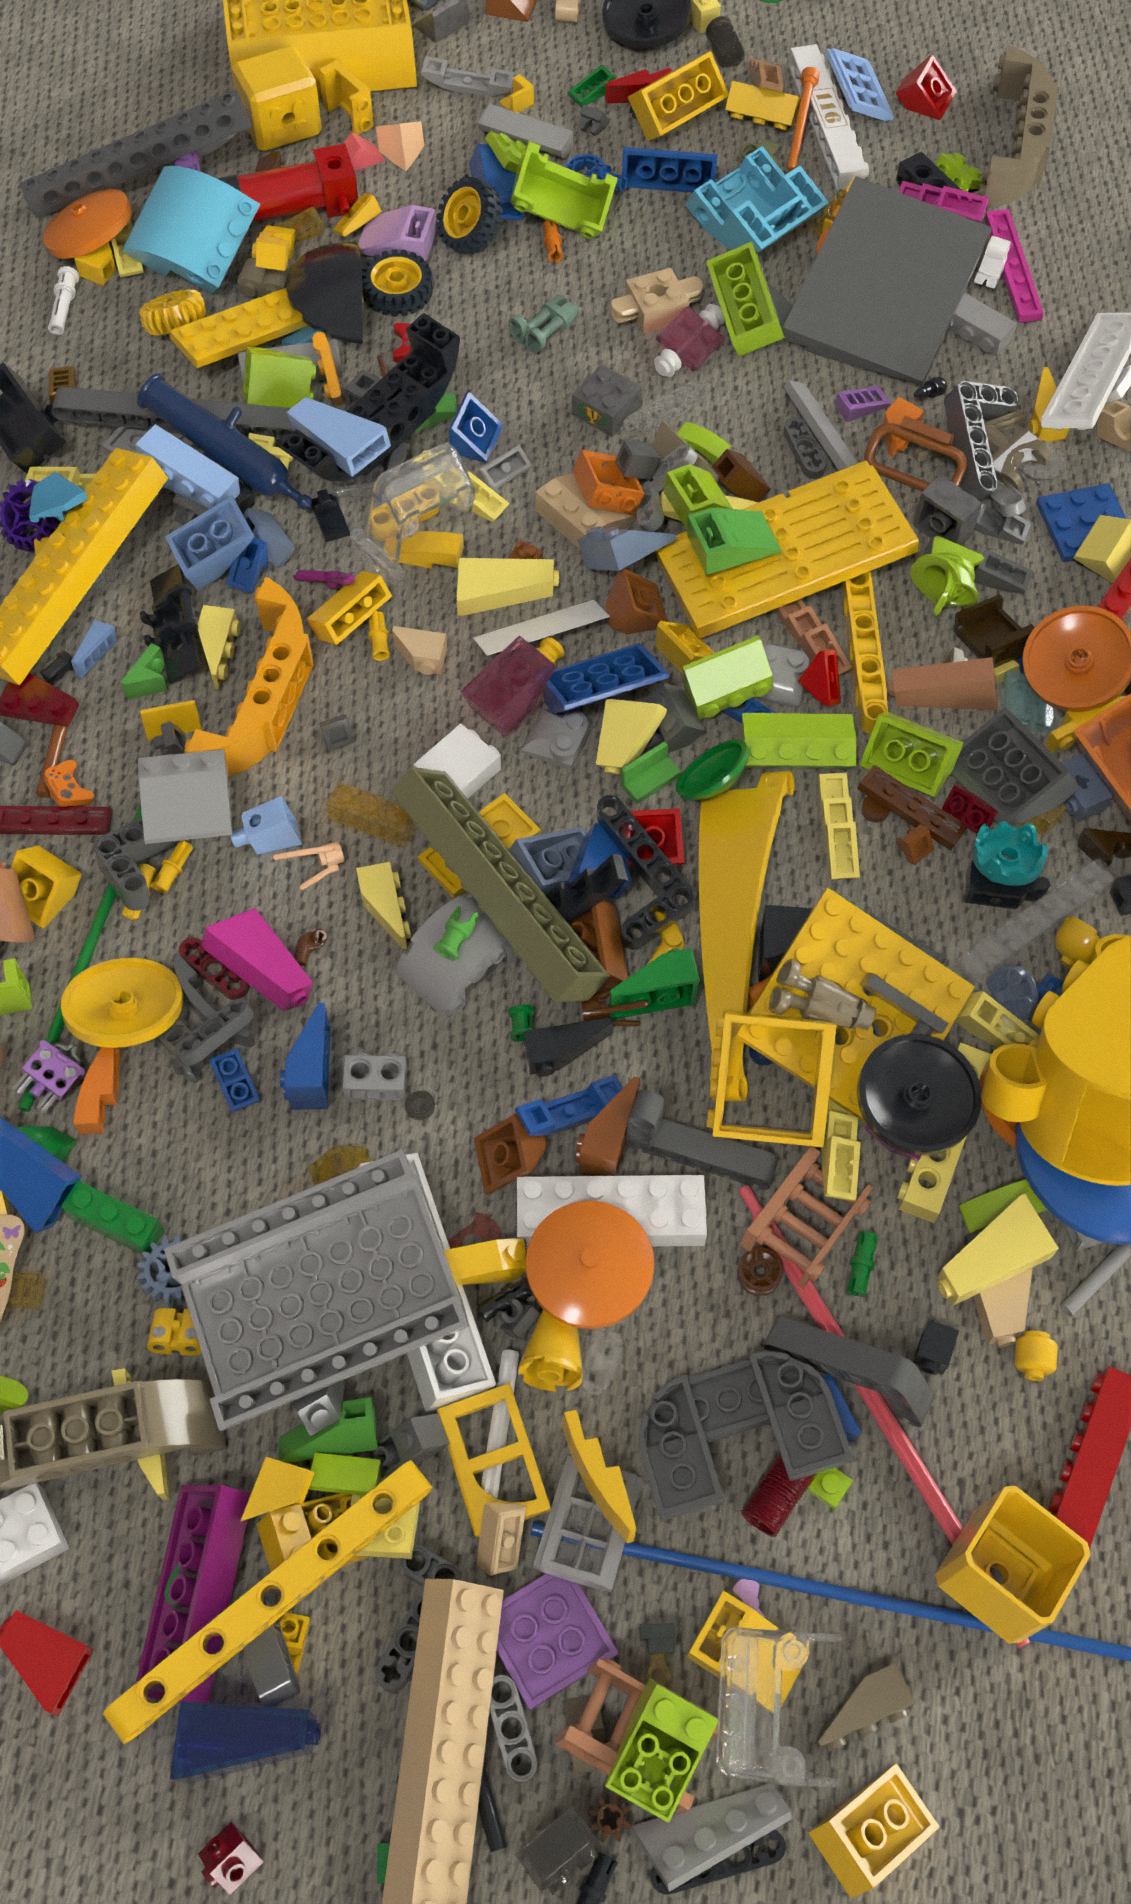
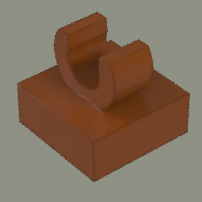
M520 539L507 559H541L543 551Z
M921 824L914 830H907V835L903 839H896L899 849L904 851L906 860L913 865H916L934 850L929 828Z

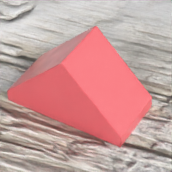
M352 132L344 141L354 171L384 161L383 156L374 143Z

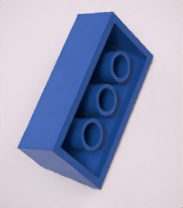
M623 147L622 176H626L628 179L627 188L693 193L695 189L711 179L715 183L718 154Z

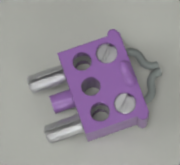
M41 1040L37 1051L22 1067L21 1074L23 1075L12 1087V1091L15 1092L17 1090L16 1094L20 1095L31 1081L34 1082L35 1085L29 1091L31 1095L38 1098L43 1091L47 1092L45 1097L36 1106L38 1110L41 1109V1112L45 1113L56 1099L61 1102L75 1083L84 1078L85 1071L79 1066L80 1058L76 1055L77 1047L71 1043L68 1046L60 1043L51 1045L46 1040ZM56 1048L62 1050L71 1049V1055L76 1060V1063ZM38 1065L40 1066V1069L34 1070L32 1066ZM50 1074L53 1078L46 1079L44 1075ZM62 1083L65 1085V1087L58 1088L56 1084Z

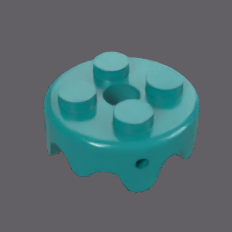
M1002 821L992 830H989V827L985 824L981 826L975 840L972 857L976 868L990 881L1003 885L1020 886L1031 883L1039 878L1046 864L1048 847L1047 844L1040 845L1037 841L1036 828L1033 824L1025 823L1021 827L1016 828L1009 825L1008 822ZM1003 856H1009L1012 860L1006 859Z

